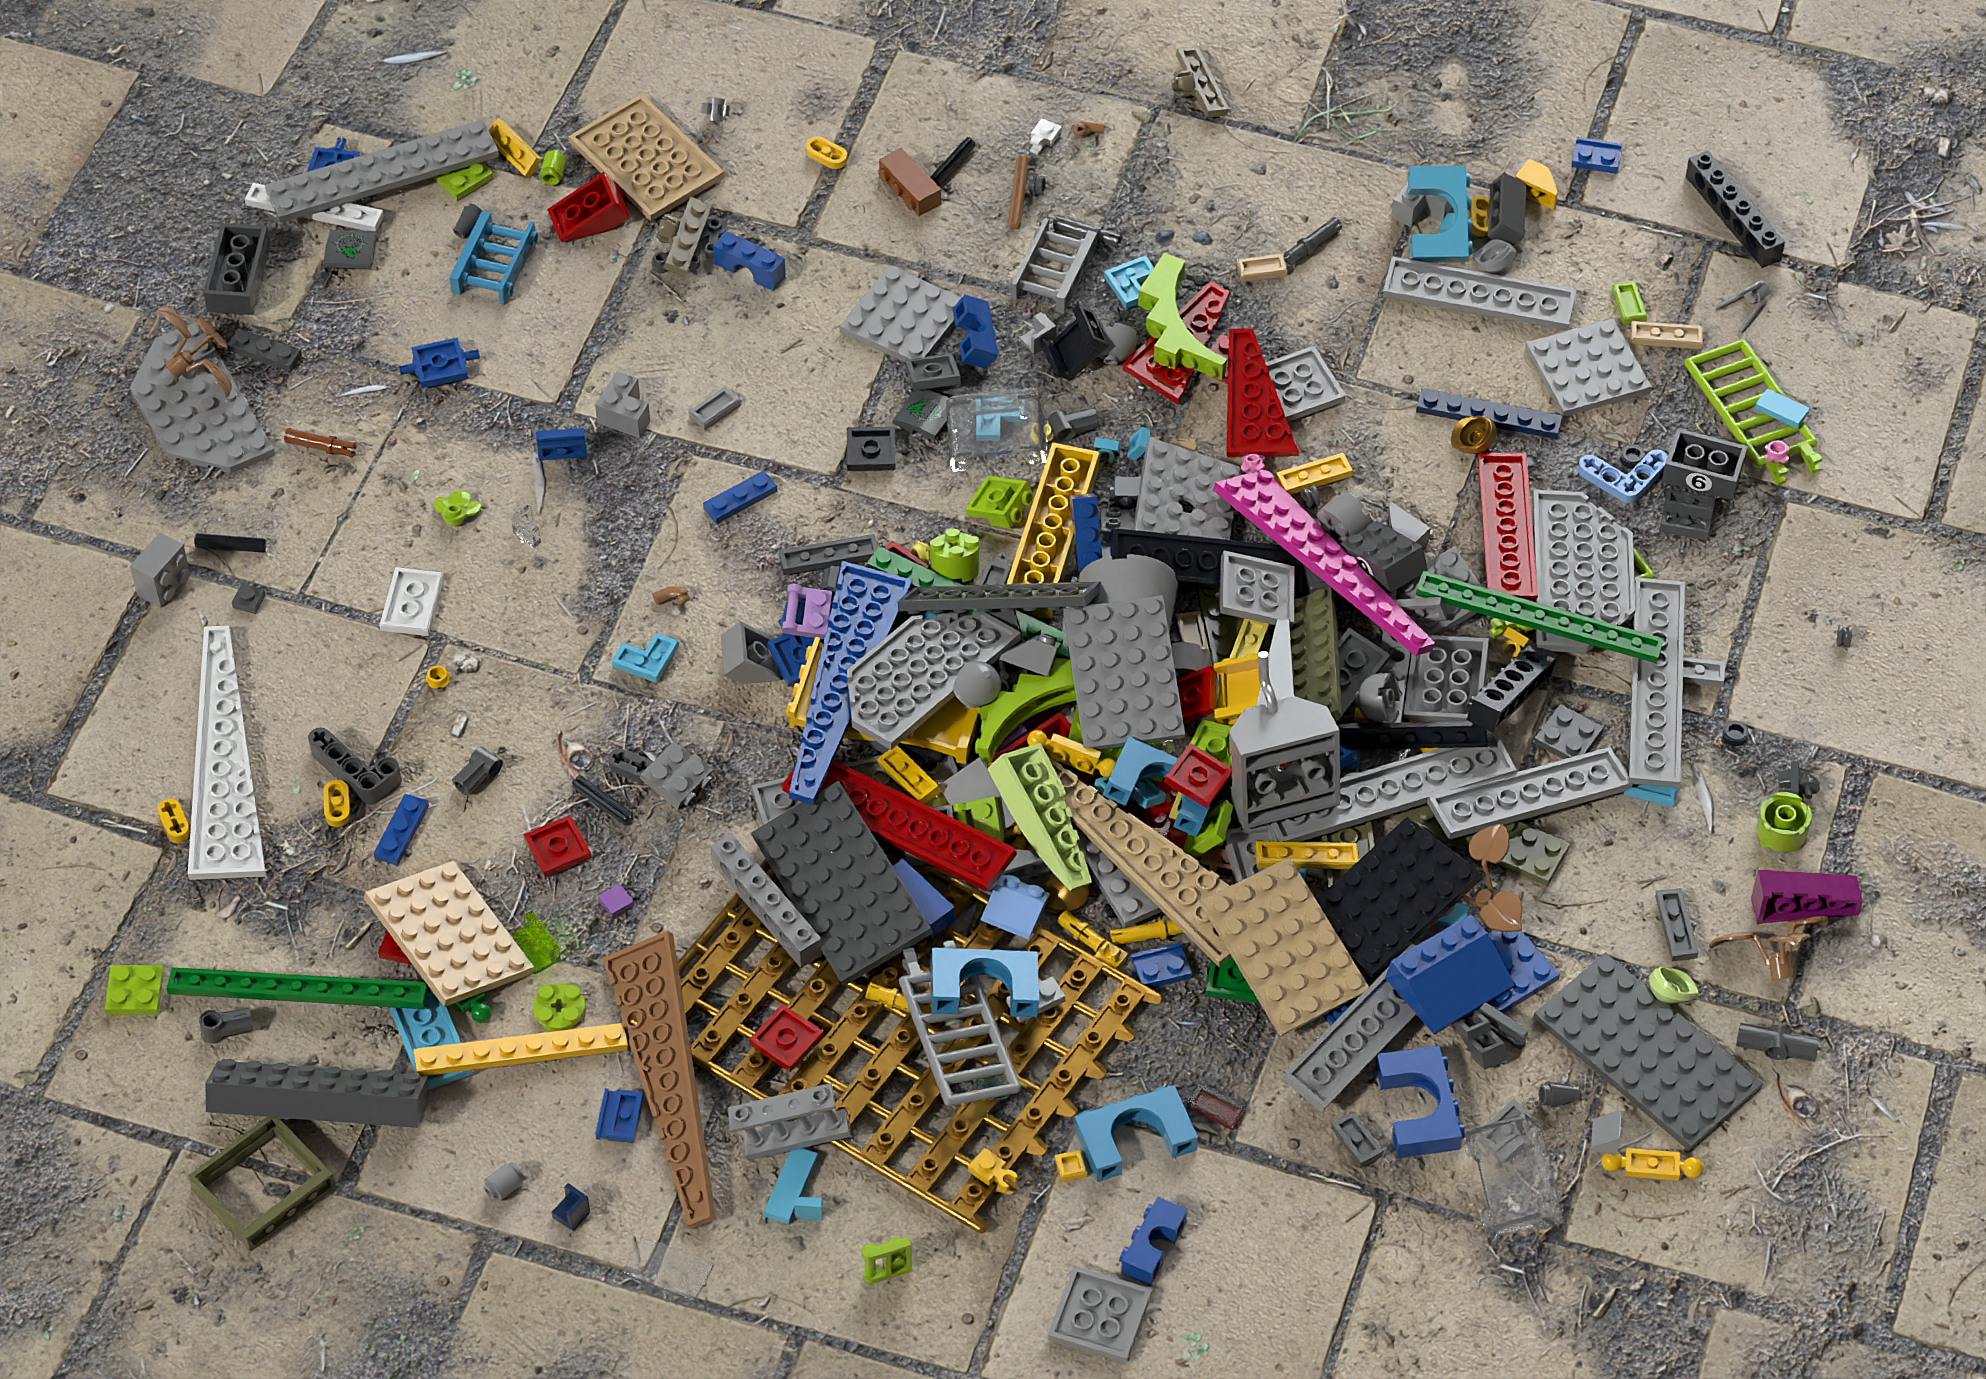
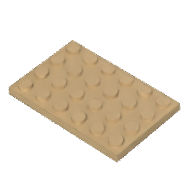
M643 94L638 95L568 136L569 143L600 173L604 172L618 186L620 192L650 221L655 220L690 199V197L697 195L725 178L724 171Z
M1290 857L1202 900L1200 905L1280 1037L1360 997L1369 988Z
M454 861L365 892L364 900L444 1007L533 974V964Z

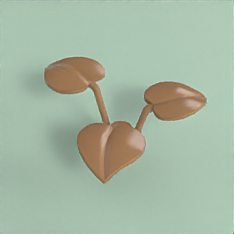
M160 307L155 314L166 318L184 336L178 348L172 354L174 357L165 364L166 368L173 376L179 378L186 371L189 373L193 369L205 365L217 379L227 398L232 389L231 381L215 363L203 359L192 365V362H194L192 355L210 339L219 348L225 349L227 343L218 332H215V329L209 322L199 317L197 323L208 336L189 353L186 350L181 352L186 341L191 337L188 326L171 307Z
M1496 824L1476 833L1469 844V852L1472 858L1482 860V868L1488 889L1479 891L1475 900L1467 895H1464L1462 899L1471 903L1474 907L1479 906L1481 909L1480 919L1486 927L1502 932L1522 931L1523 909L1521 900L1512 892H1502L1495 895V889L1492 886L1487 867L1488 861L1491 863L1502 861L1509 850V833L1504 825ZM1455 905L1452 906L1442 917L1448 915L1454 909Z
M1803 917L1785 922V926L1790 925L1789 935H1778L1765 939L1766 942H1780V952L1771 953L1770 959L1756 933L1737 932L1720 936L1709 944V949L1723 940L1745 939L1754 941L1765 960V966L1770 965L1772 980L1793 977L1791 968L1793 945L1799 947L1803 940L1811 937L1810 934L1794 933L1795 929L1808 923H1816L1826 927L1828 917ZM1785 943H1788L1787 951H1785Z

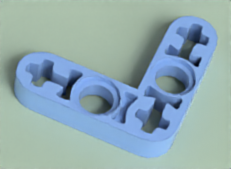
M1652 450L1626 475L1596 456L1585 455L1579 461L1578 472L1583 478L1622 502L1634 503L1664 473L1668 456L1664 451ZM1645 473L1650 478L1642 480L1637 477V474ZM1612 476L1615 478V481L1606 482L1603 477ZM1633 484H1634V485H1635V486H1634V490H1633V491H1629V490L1633 487Z

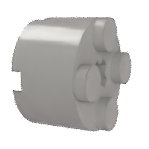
M1343 492L1341 495L1338 493L1317 513L1321 527L1337 540L1338 544L1348 539L1351 535L1360 533L1369 524L1373 523L1370 514L1368 513L1365 516L1361 509L1364 507L1362 503L1347 492Z
M1173 643L1171 649L1176 680L1210 666L1212 663V653L1208 649L1206 652L1200 650L1201 645L1195 643Z

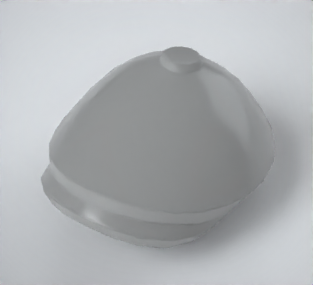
M1496 239L1488 242L1475 252L1473 260L1480 270L1490 274H1501L1507 272L1513 264L1516 250L1511 244Z
M973 661L963 666L953 684L954 694L960 702L969 708H978L990 703L997 697L1001 689V680L998 672L990 664L983 661Z

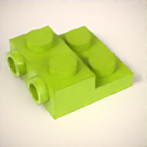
M987 476L965 508V511L969 517L988 519L991 526L1011 529L1015 522L1019 523L1021 521L1022 511L1026 505L1030 506L1032 504L1034 496L1027 481Z
M1202 720L1190 743L1232 768L1229 746V731L1232 726ZM1232 774L1228 781H1232Z

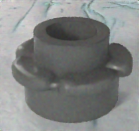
M1035 174L1033 178L1030 177L1028 189L1033 192V196L1044 194L1045 176Z

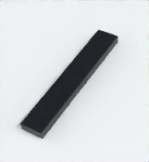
M1469 721L1337 724L1340 746L1347 750L1488 746L1487 730Z

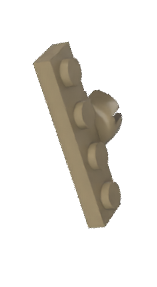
M1199 47L1177 48L1176 57L1183 70L1176 71L1174 73L1175 77L1172 79V90L1175 96L1180 98L1195 96L1206 118L1227 116L1229 108Z
M690 197L682 218L670 214H665L662 217L665 220L660 222L658 227L660 233L656 232V238L662 242L669 243L671 247L663 267L664 269L685 277L712 205Z

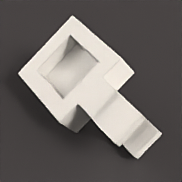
M1041 119L1031 132L1030 143L1033 146L1030 152L1038 155L1044 145L1052 147L1062 133V126Z

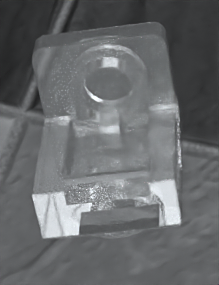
M526 505L511 518L513 534L522 543H527L535 548L541 543L539 527L532 523L534 521L532 507Z

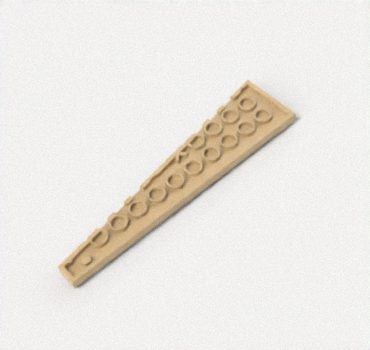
M1048 756L1064 786L1066 807H1070L1072 813L1070 820L1218 967L1232 957L1200 904L1202 900L1230 886L1219 879L1218 874L1212 870L1209 872L1199 865L1198 860L1184 853L1182 849L1131 813H1125L1111 799L1107 800L1098 794V790L1078 780L1074 773L1063 768L1061 764Z

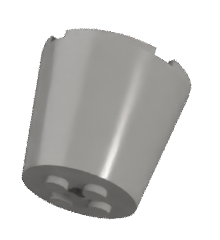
M1127 554V559L1113 560L1112 556L1098 559L1081 571L1079 582H1100L1099 594L1087 605L1163 595L1168 630L1170 632L1178 581L1175 578V572L1167 564L1151 557Z

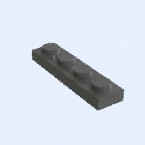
M875 534L779 550V558L783 575L839 566L842 564V561L849 563L868 561L877 550L878 545Z

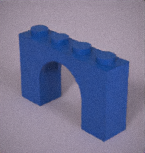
M1440 1045L1377 1054L1375 1068L1381 1090L1408 1086L1419 1087L1432 1094L1438 1104V1108L1427 1117L1393 1122L1391 1136L1396 1157L1405 1158L1460 1150L1461 1139H1465V1130L1463 1123H1458L1459 1105L1457 1100L1453 1101L1452 1093H1454L1452 1078H1447L1448 1061L1446 1055L1441 1054Z

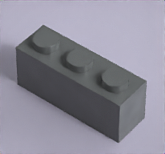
M1505 172L1490 184L1488 237L1507 242L1513 246L1517 241H1521L1525 235L1526 183Z

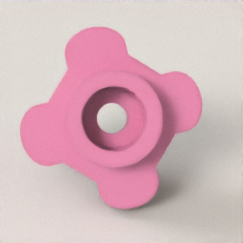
M1772 441L1765 446L1767 451L1765 460L1767 462H1788L1787 452H1789V447L1784 442Z
M1250 454L1241 458L1243 462L1241 470L1246 474L1265 468L1263 461H1265L1264 455Z

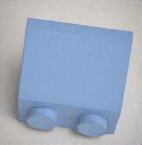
M1002 874L994 887L981 921L1029 940L1036 925L1041 920L1050 893L1045 892L1043 888L1037 885L1023 883L1015 876Z

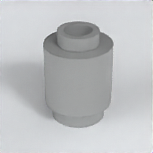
M515 1163L504 1164L484 1179L485 1186L483 1188L489 1198L501 1201L520 1187L525 1177Z

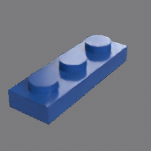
M763 470L703 502V508L713 521L718 524L778 492L777 485Z
M404 794L373 853L374 859L399 865L429 807L428 800Z

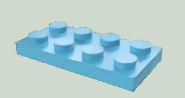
M431 989L428 990L424 1009L389 1007L414 1072H416L413 1049L461 1043L447 1007L441 1004ZM472 1070L428 1075V1090L473 1075Z

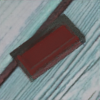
M1200 1083L1186 1104V1108L1232 1131L1246 1111L1245 1105Z

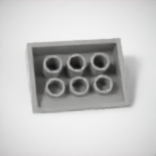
M1428 635L1435 642L1433 650L1415 656L1413 653L1411 655L1404 718L1416 722L1467 721L1469 710L1466 707L1472 696L1476 697L1481 687H1486L1490 659L1489 638Z

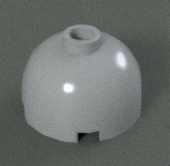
M1107 322L1100 323L1109 343V346L1098 355L1104 363L1116 365L1118 362H1123L1134 354L1139 335L1136 336L1137 331L1120 323H1114V327H1106Z
M1379 673L1366 678L1355 695V703L1359 706L1362 714L1366 719L1376 723H1393L1396 720L1399 709H1394L1395 701H1400L1396 677L1391 676V673Z

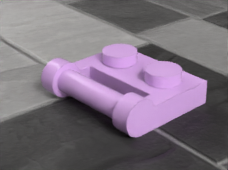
M789 584L787 588L789 599L786 621L783 622L782 632L790 635L824 639L828 627L832 591ZM799 598L806 599L803 625L795 623Z

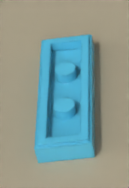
M803 1148L790 1150L765 1207L764 1217L790 1224L795 1212V1197L802 1196L818 1159V1153Z

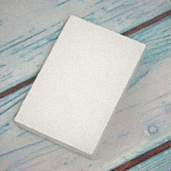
M395 567L379 625L380 631L429 636L444 581V573Z

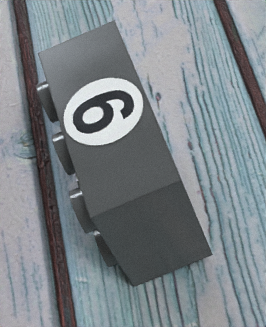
M1677 428L1665 463L1662 482L1733 500L1744 467L1748 446Z
M1379 521L1369 524L1360 533L1351 535L1339 544L1349 556L1356 558L1357 564L1388 593L1394 592L1421 575L1423 571L1428 570L1423 546Z

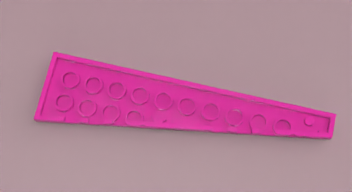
M1263 469L1215 483L1213 488L1215 493L1411 653L1418 656L1433 650L1435 642L1357 564L1356 558L1349 556L1273 478L1271 472Z

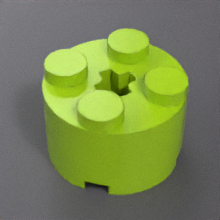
M958 529L946 530L945 534L930 541L931 570L953 581L954 579L961 578L962 582L974 579L979 574L980 567L979 538L960 533Z
M1778 792L1773 794V797L1768 800L1766 798L1761 805L1756 826L1760 844L1765 848H1771L1776 851H1798L1806 841L1812 819L1809 805L1806 806L1802 802L1801 797L1789 792Z

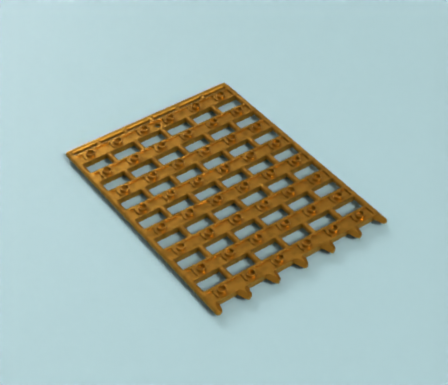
M874 836L885 855L890 852L907 862L903 850ZM766 858L759 865L765 873L771 868ZM930 864L912 867L925 880L932 876L948 885L941 895L954 906L955 921L972 900L985 907L987 906L990 897ZM773 872L769 878L786 896V898L790 900L789 896L787 895L777 876ZM737 892L677 962L680 976L697 955L701 956L700 960L680 982L685 1016L687 1019L696 1008L713 1018L690 1046L692 1062L756 1101L771 1097L757 1089V1086L776 1063L755 1048L748 1052L732 1073L715 1064L714 1061L737 1033L748 1040L756 1031L745 1026V1024L768 996L786 1005L809 1022L812 1021L829 1032L806 1061L802 1060L796 1066L797 1072L778 1095L832 1083L833 1090L841 1094L835 1103L836 1109H833V1111L847 1110L850 1130L866 1110L884 1119L885 1122L862 1151L843 1139L827 1143L980 1234L986 1232L987 1224L978 1214L995 1192L1004 1193L998 1188L997 1182L993 1181L988 1186L972 1174L950 1203L931 1192L954 1161L968 1169V1165L973 1159L961 1152L984 1123L1003 1133V1136L990 1152L1006 1162L1004 1170H1013L1025 1153L1045 1156L1048 1147L1039 1138L1041 1132L1055 1114L1066 1117L1077 1115V1107L1068 1098L1085 1076L1095 1079L1106 1078L1107 1071L1098 1059L1114 1038L1127 1042L1135 1040L1136 1033L1127 1024V1021L1143 1001L1161 1004L1164 1000L1163 995L1037 924L1033 932L1034 935L1021 951L1037 952L1038 974L1058 948L1077 958L1058 983L1065 995V1002L1037 1014V1017H1031L1024 1024L1023 1022L1019 1023L1016 1018L1007 1014L1010 1010L1007 1004V997L1010 994L1002 981L998 979L986 994L996 1024L998 1025L1002 1022L1019 1032L1007 1047V1052L1020 1082L1021 1089L1030 1093L1033 1097L1011 1125L992 1115L1005 1096L955 1105L959 1107V1110L935 1138L917 1127L940 1097H942L932 1069L929 1065L922 1074L904 1063L921 1042L911 1013L897 1008L890 1009L885 1004L866 999V992L871 982L889 989H901L899 979L902 976L908 975L907 970L904 969L902 961L905 959L903 951L887 960L867 986L856 980L845 985L847 988L858 993L859 996L837 1023L818 1013L841 985L827 959L823 962L817 958L808 964L815 968L816 971L794 998L776 989V986L796 962L771 932L764 927L765 925L747 904L740 912L736 911V908L743 901ZM728 918L732 920L709 949L706 948L705 945ZM745 921H751L753 923L749 927L743 925ZM982 921L968 938L950 928L954 924L953 922L932 939L927 936L909 948H914L921 972L930 971V969L921 963L943 936L961 945L960 949L995 950L1009 931ZM758 935L774 946L752 973H749L735 965L734 961L755 936ZM727 971L744 982L721 1010H718L703 1001V998ZM1103 973L1121 984L1098 1012L1080 1002V1000ZM968 978L960 986L967 985L969 983ZM931 985L924 993L931 992ZM974 994L960 997V999L970 1005L977 1004ZM885 1009L901 1018L902 1021L882 1046L877 1048L861 1037ZM1075 1010L1092 1021L1074 1045L1068 1049L1052 1040L1051 1037L1069 1014ZM982 1014L968 1016L960 1028L985 1024ZM635 1015L630 1018V1024H637ZM936 1023L926 1024L929 1034L944 1032L934 1026ZM984 1034L943 1042L945 1046L939 1054L982 1046L990 1035ZM855 1046L872 1056V1058L853 1082L847 1086L830 1075ZM1045 1047L1063 1059L1042 1086L1039 1087L1023 1078L1022 1074ZM987 1056L941 1064L944 1074L962 1071L970 1060L983 1067L1001 1063L999 1059L994 1061ZM896 1072H899L916 1083L893 1112L874 1102V1100ZM1005 1074L985 1077L974 1091L1008 1084ZM911 1135L928 1145L929 1148L905 1177L888 1167L887 1164ZM1005 1180L1004 1182L1009 1185V1191L1004 1194H1016L1018 1191L1017 1184L1011 1180Z

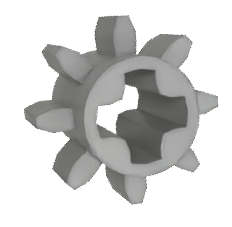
M708 97V103L702 102L701 113L706 114V120L723 122V116H729L730 105H724L725 99Z

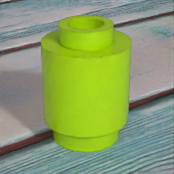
M557 150L546 152L540 170L541 180L544 183L556 185L562 179L567 163V158L562 152Z

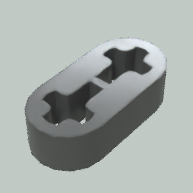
M621 748L611 751L608 756L609 768L612 772L635 782L645 783L640 779L641 773L638 770L647 768L652 763L649 759Z

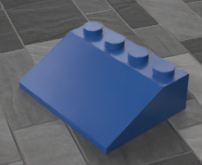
M1471 914L1393 959L1385 976V979L1434 1035L1515 986L1488 933Z

